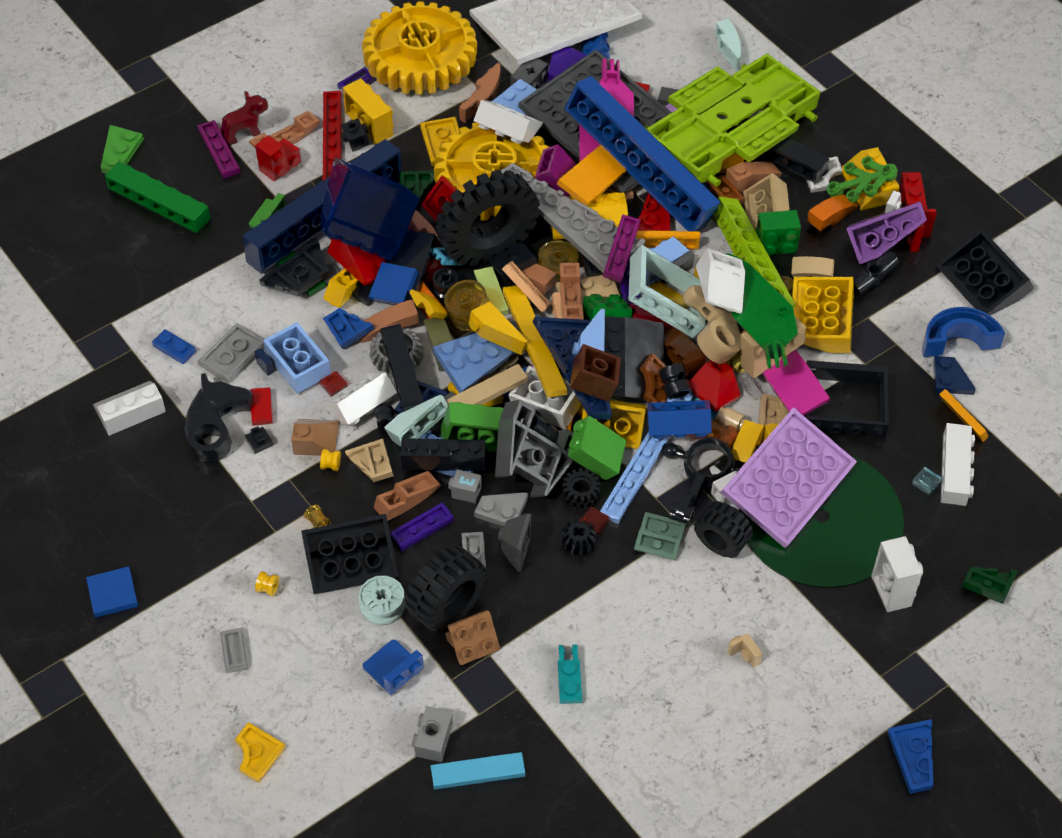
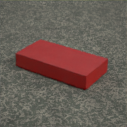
M271 388L250 389L254 397V404L251 407L252 426L273 424Z

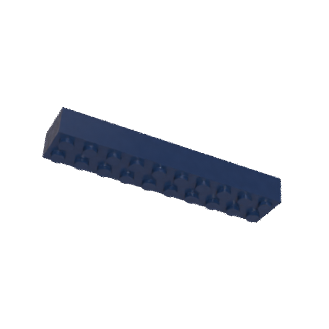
M386 139L382 140L353 161L347 163L346 166L334 172L324 181L319 182L318 185L306 191L296 200L291 201L287 206L278 210L271 217L247 231L243 235L246 262L260 274L264 273L329 228L338 216L345 212H352L398 180L401 172V150Z

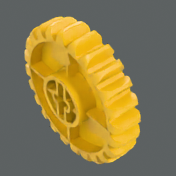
M408 2L404 3V8L401 9L398 6L391 7V13L381 12L379 19H373L370 22V27L365 30L364 39L362 40L364 64L368 68L369 74L372 77H377L379 84L385 85L388 83L390 90L401 88L403 94H408L411 90H415L416 95H422L423 90H427L430 94L436 93V88L447 90L449 89V83H460L461 77L467 76L470 73V68L476 62L477 41L475 31L470 27V22L462 18L461 13L458 11L450 13V7L448 6L438 8L437 3L433 2L429 6H425L424 2H417L416 6H412Z
M475 122L472 123V129L461 127L459 128V135L455 133L450 134L448 142L441 144L439 147L440 152L435 156V182L437 183L439 178L444 175L456 189L463 193L466 191L463 184L471 180L476 185L477 176L486 173L490 178L492 171L503 170L512 163L528 171L535 178L544 149L549 148V146L544 145V139L540 136H533L529 142L518 144L511 141L512 137L508 135L505 137L495 134L494 129L485 130L478 127L479 123ZM494 206L480 214L481 221H488L490 216L495 217L501 206Z

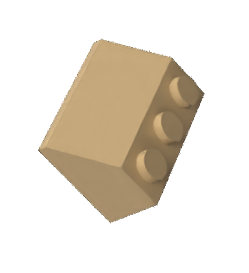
M773 173L743 191L745 213L755 231L759 213L789 211L787 184Z

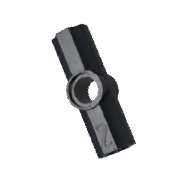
M886 252L876 261L868 262L866 269L853 278L854 296H860L870 287L879 285L881 279L898 266L899 260L893 252Z

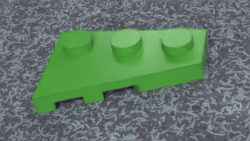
M110 125L101 163L102 173L107 174L118 162L127 165L144 140L143 134Z

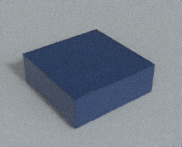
M259 348L254 351L257 364L267 376L274 373L272 359L264 350Z

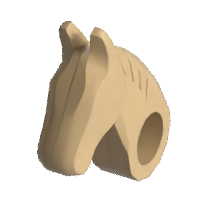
M690 286L683 294L684 303L694 308L708 321L704 329L697 335L698 345L710 360L717 364H725L741 348L738 323L732 317V312L706 303L701 286Z

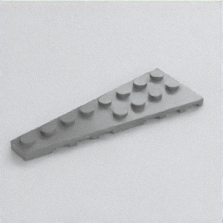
M514 163L501 170L502 173L505 170L513 171L515 175L517 173L520 174L539 199V215L604 273L618 229L614 225L615 222L600 217L597 214L598 212L576 199H569L563 195L564 192L560 190L557 192L549 187L547 182L538 181L531 176V173ZM635 237L630 255L636 252L641 245L644 246L645 240L643 238L638 239Z

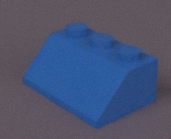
M709 400L647 403L649 436H653V438L661 439L665 438V435L683 438L686 437V434L704 437L708 433H712Z

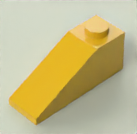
M344 268L329 280L323 299L332 306L340 308L349 301L353 292L361 285V282Z
M491 302L471 311L468 324L480 337L519 355L525 353L527 340Z

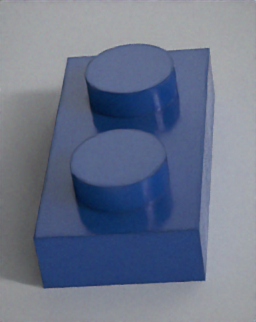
M166 329L152 341L153 347L181 364H184L196 352L193 345Z

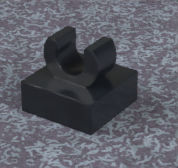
M254 427L250 429V433L245 435V440L254 454L273 446V442L264 427Z

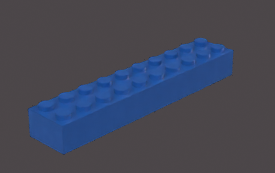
M592 76L577 82L564 109L687 231H700L705 228L720 201Z

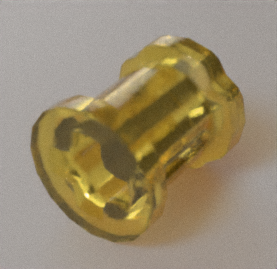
M312 505L304 512V518L311 522L313 528L331 524L330 519L321 512L319 505Z

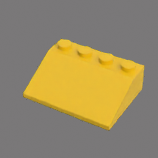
M794 277L792 295L795 303L793 308L794 315L806 326L805 343L803 345L829 353H851L854 298L853 277Z

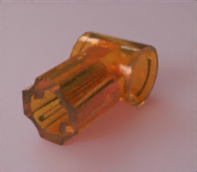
M711 419L712 433H708L705 437L719 439L732 449L739 430L732 425L725 427Z

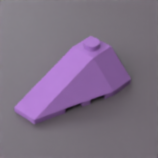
M920 201L849 225L846 229L859 264L880 257L884 252L924 223L927 218Z

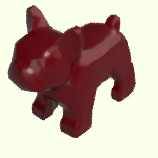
M245 91V105L227 113L222 118L220 131L229 145L237 143L235 135L238 130L249 129L253 137L261 134L258 128L259 115L268 109L266 98L260 95L252 96Z

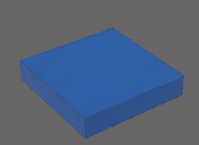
M382 262L368 297L374 301L393 305L408 301L418 271L415 268Z
M129 566L86 577L95 618L138 607Z

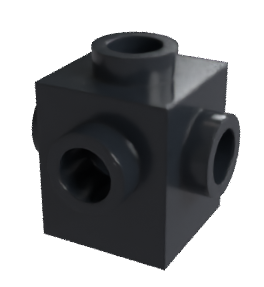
M359 118L341 125L343 129L341 133L344 143L348 142L352 152L369 145L366 136L369 134L365 123L361 125Z

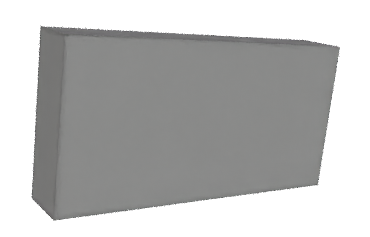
M242 628L221 631L220 636L226 674L248 670Z

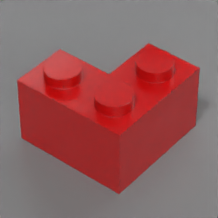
M268 135L255 145L259 171L274 182L301 162L300 149L285 138L278 142Z

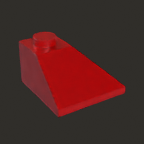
M442 175L421 206L436 221L438 214L444 213L441 207L445 201L454 202L450 195L457 189Z

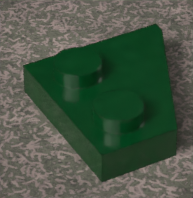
M970 567L962 587L1003 604L1018 571L1010 570V573L998 572V569Z

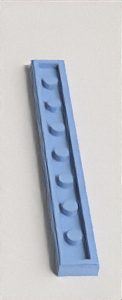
M688 394L680 398L668 399L667 402L692 401L693 396ZM648 431L600 510V516L619 524L671 435H665V438L656 439L653 436H649Z

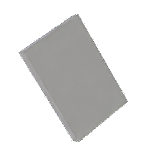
M236 323L197 361L198 365L229 384L255 358L254 351L259 348L264 349V339Z

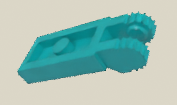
M572 644L571 655L573 660H564L565 648L563 645H558L559 703H582L581 671L577 644Z

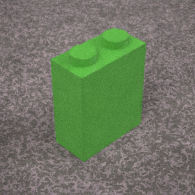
M591 416L578 420L573 427L574 433L569 443L568 457L591 472L593 471L605 481L619 474L626 440Z

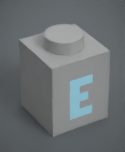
M457 470L455 476L451 477L448 488L451 489V497L476 504L482 487L481 475Z

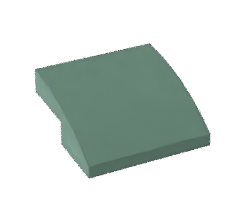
M645 512L634 550L676 561L686 524L671 520L668 517Z

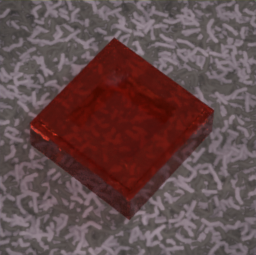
M337 371L320 380V385L330 397L348 386V383Z
M591 506L580 520V523L586 520V525L592 524L593 530L598 535L609 521V516Z

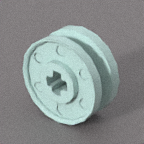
M376 576L368 579L359 591L360 611L363 617L377 625L390 624L401 617L405 610L404 589L400 582L388 576Z

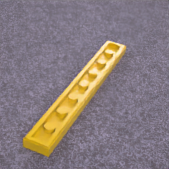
M518 286L503 287L502 293L518 331L527 340L526 349L546 397L567 395V388L555 360L533 324L535 314L527 296Z

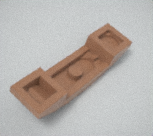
M307 111L295 117L294 124L270 136L278 142L285 138L292 144H295L311 133L319 125L320 120L310 111ZM263 133L249 140V143L255 148V145L267 137V135Z
M560 263L562 318L583 319L579 263Z

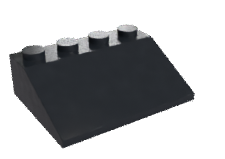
M982 228L936 265L974 309L981 310L989 315L1018 302L1034 289L1030 279Z
M605 317L604 352L621 358L619 383L610 400L647 402L643 398L646 381L639 368L649 354L652 353L664 363V323L629 317Z
M386 514L301 530L313 594L362 585L368 579L376 576L399 577Z

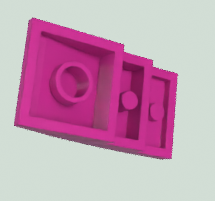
M796 349L787 355L788 364L786 367H784L783 360L781 359L779 361L780 368H775L774 364L771 366L772 369L768 368L762 373L774 394L776 393L788 412L794 407L805 416L830 401L829 396Z

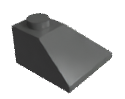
M528 513L506 520L505 527L500 528L498 540L501 541V550L516 572L520 573L531 539V514Z

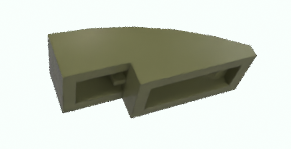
M431 318L423 320L432 353L434 346L452 341L444 319ZM435 356L438 370H444Z

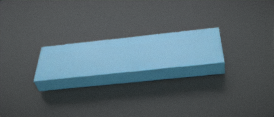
M522 752L431 765L434 790L525 777Z

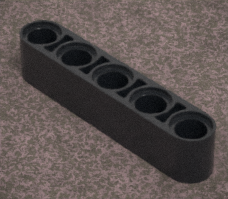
M397 324L380 328L402 410L405 412L423 403V399L401 325Z

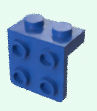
M395 639L389 641L363 663V669L390 696L424 668L423 655L418 650L411 654Z

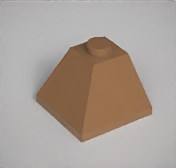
M298 419L294 423L291 439L294 455L321 456L323 449H328L329 452L336 451L339 420Z

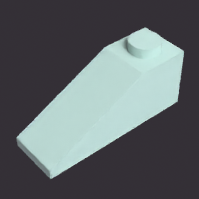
M438 395L400 413L384 428L392 441L401 446L402 438L419 439L445 416L448 404L442 395Z

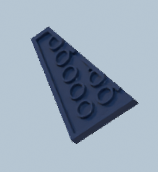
M534 317V326L570 384L573 360L575 359V354H572L573 344L578 342L581 333L592 320ZM573 389L588 416L594 419L610 420L612 416L610 402Z

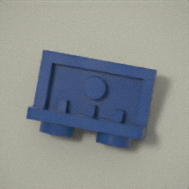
M605 32L581 41L582 53L588 55L596 49L605 58L609 59V51L611 49L607 42L609 38L608 33Z

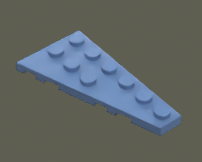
M515 321L510 322L518 330ZM477 333L433 347L434 355L459 393L472 385H476L482 377L491 374L507 362L509 357L517 354L480 337Z

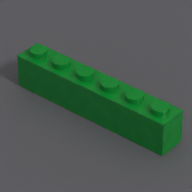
M118 162L105 175L108 189L195 233H198L211 219L209 207L205 203L199 202L191 196L185 195L175 188L169 187L161 181L133 169L129 165Z

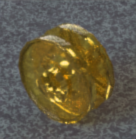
M550 241L540 248L538 265L557 273L556 282H560V263H578V250L567 241Z

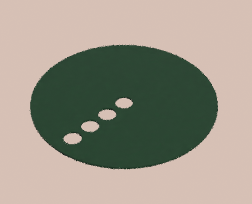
M850 455L857 462L828 496V502L818 508V510L826 511L829 514V519L826 522H818L813 515L786 548L740 509L739 511L748 519L749 524L753 528V535L748 541V545L755 555L770 569L785 578L801 584L815 587H842L856 584L872 577L881 542L903 537L904 516L896 492L885 477L861 459Z

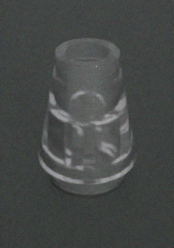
M743 371L736 378L738 386L753 397L754 400L759 399L764 393L757 378L753 379L746 371Z

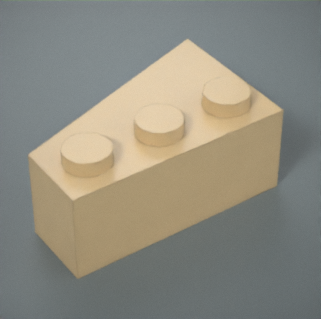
M796 317L798 334L785 347L786 356L805 343L806 326ZM747 332L740 334L741 367L754 379L768 369L765 352ZM771 359V366H773L775 362L774 359Z

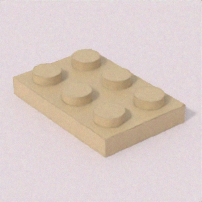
M603 275L580 279L582 306L584 296H590L591 294H600L609 297L610 294L619 295L615 281L602 277ZM560 282L555 283L556 292H560Z

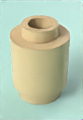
M721 407L716 415L715 422L719 423V426L737 434L746 416L731 408Z

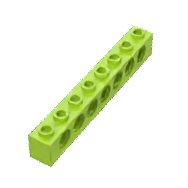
M719 196L720 204L713 216L734 256L748 262L794 308L795 303L739 200Z

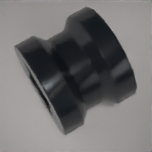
M389 405L380 406L374 412L377 419V427L380 430H385L384 427L395 418L394 408Z

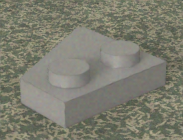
M528 493L482 496L474 512V517L505 527L506 520L521 515L528 500Z

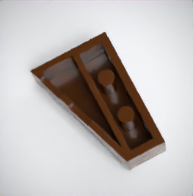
M672 326L664 330L665 364L669 366L683 363L687 373L685 379L690 381L705 364L706 355L677 328Z

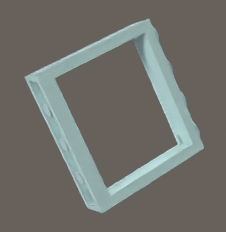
M641 245L630 257L629 301L694 338L705 327V319L694 308L690 307V311L646 286V270L683 292L690 286H701L700 280Z

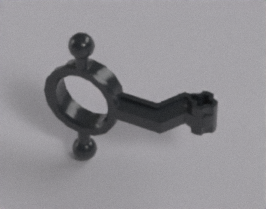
M704 438L693 443L686 451L680 450L674 443H668L663 447V454L666 458L673 459L678 457L684 459L685 474L693 482L689 493H684L680 502H673L669 519L686 525L692 523L695 507L704 487L712 488L714 481L732 472L737 473L740 470L735 468L734 455L725 442L716 438ZM716 449L726 456L728 463L720 473L705 475L693 468L692 458L701 450Z

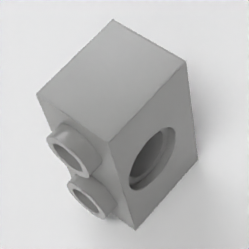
M426 706L424 714L421 713L419 716L418 734L415 733L412 739V747L415 749L416 757L442 762L453 725L452 711ZM431 731H434V732L437 733V734L432 735V736L427 735V733H428V732H431Z

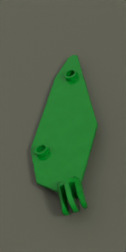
M726 253V255L738 258L731 253ZM742 260L745 269L743 308L741 314L732 312V317L764 350L769 369H772L771 359H774L775 368H780V357H782L783 365L786 367L788 361L785 347L798 334L793 306L748 262Z

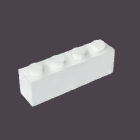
M946 424L943 434L941 503L966 506L968 498L973 496L974 486L970 485V481L973 480L974 468H971V464L974 461V451H971V447L974 446L975 435L971 434L972 426Z

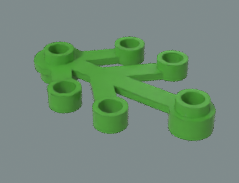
M867 156L862 159V165L865 169L871 168L877 171L868 173L856 168L853 162H848L844 165L845 172L858 178L842 183L830 182L827 186V192L830 197L842 195L845 189L858 185L855 190L847 192L846 197L849 202H856L863 191H865L868 197H873L885 181L890 182L897 177V167L894 164L883 166L874 162L872 157Z

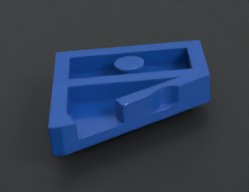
M341 308L336 309L323 318L342 349L375 329L370 322L362 321L358 316L348 314L347 311Z

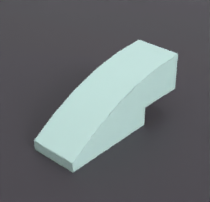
M727 18L716 22L715 36L719 40V51L737 71L740 66L741 44L734 25Z

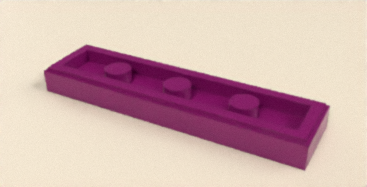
M215 120L197 125L223 179L241 173Z
M622 214L602 277L618 282L622 281L641 221L640 219Z

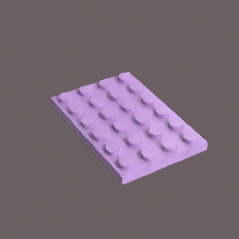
M793 407L720 493L786 548L857 461Z

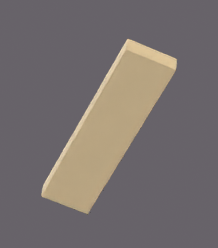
M517 364L447 399V404L449 406L450 402H461L464 404L483 405L528 382V376L520 365Z

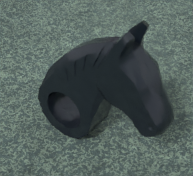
M206 373L201 374V389L189 406L184 428L189 446L196 459L206 463H214L223 459L230 452L232 441L221 417L235 410L251 409L254 404V397L250 390L233 386L223 381L210 382ZM208 436H219V439L210 445L200 444Z

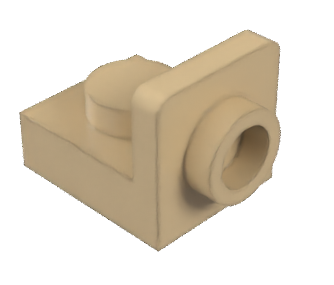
M748 633L743 636H736L730 641L728 646V654L730 656L741 651L743 659L749 662L753 668L761 664L762 652Z

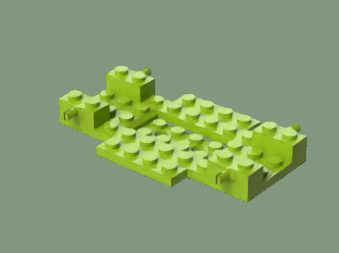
M766 53L749 65L742 64L740 70L733 75H730L719 66L713 68L668 97V102L677 110L650 127L646 125L644 128L701 184L709 181L717 187L721 180L714 175L720 172L724 159L733 153H737L746 161L751 162L796 132L799 127L796 121L800 118L807 117L812 122L816 121L818 116L811 111L817 107L821 91ZM742 100H750L751 103L746 104ZM764 106L767 107L765 110L761 111L745 123L738 126L740 121H742L743 119L750 118L752 114L757 110H762ZM717 115L726 116L727 118L722 120L719 119ZM732 126H738L731 132L726 133L727 130Z

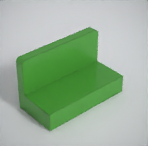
M278 193L273 200L266 199L249 222V227H256L278 210L286 206L285 195Z

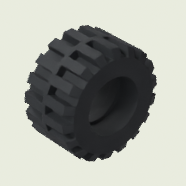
M714 501L709 504L694 523V531L701 542L708 549L722 557H736L753 535V528L749 524L748 519L736 508L720 501Z

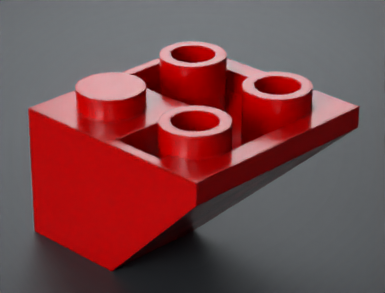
M710 360L689 381L693 395L700 400H709L710 408L715 412L721 407H725L738 400L741 396L733 368L727 363L717 364Z

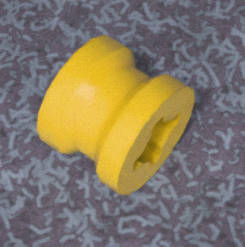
M323 449L320 469L326 470L330 468L333 471H338L341 452L337 450L329 452L328 449Z
M261 571L256 580L255 591L259 593L267 592L268 595L274 596L278 589L279 576L275 574L270 576L267 572Z

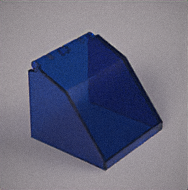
M335 158L321 211V232L327 237L337 241L341 239L342 243L355 248L359 246L360 250L373 255L376 253L378 257L390 261L399 251L420 197L402 184Z

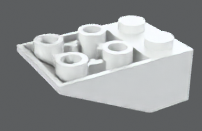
M707 248L696 265L705 302L711 306H718L729 312L741 314L745 281V269L742 260Z

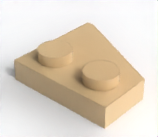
M383 439L345 451L348 459L373 482L394 476Z

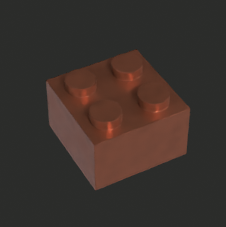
M582 344L573 360L570 388L609 402L619 383L621 358Z

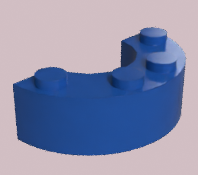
M969 307L945 309L937 313L930 320L922 344L923 357L943 355L946 342L956 337L972 340L981 350L1001 348L1005 332L992 316L981 310Z

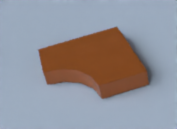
M654 353L649 354L639 368L646 381L643 398L648 403L666 402L667 399L663 389L665 384L661 382L658 373L666 365Z

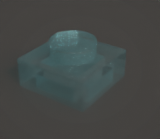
M924 466L913 479L912 485L930 495L940 484L942 477Z

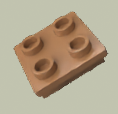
M488 610L448 625L449 632L445 633L446 638L454 648L460 665L500 650L491 614Z

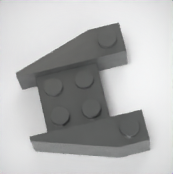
M519 399L505 403L499 420L495 477L512 476L514 471L534 483L530 498L544 497L548 495L574 461L568 457L569 443L572 440L573 432L569 429L559 430L558 439L555 443L529 428L536 409Z

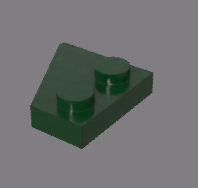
M434 170L400 172V199L407 204H420L434 182Z

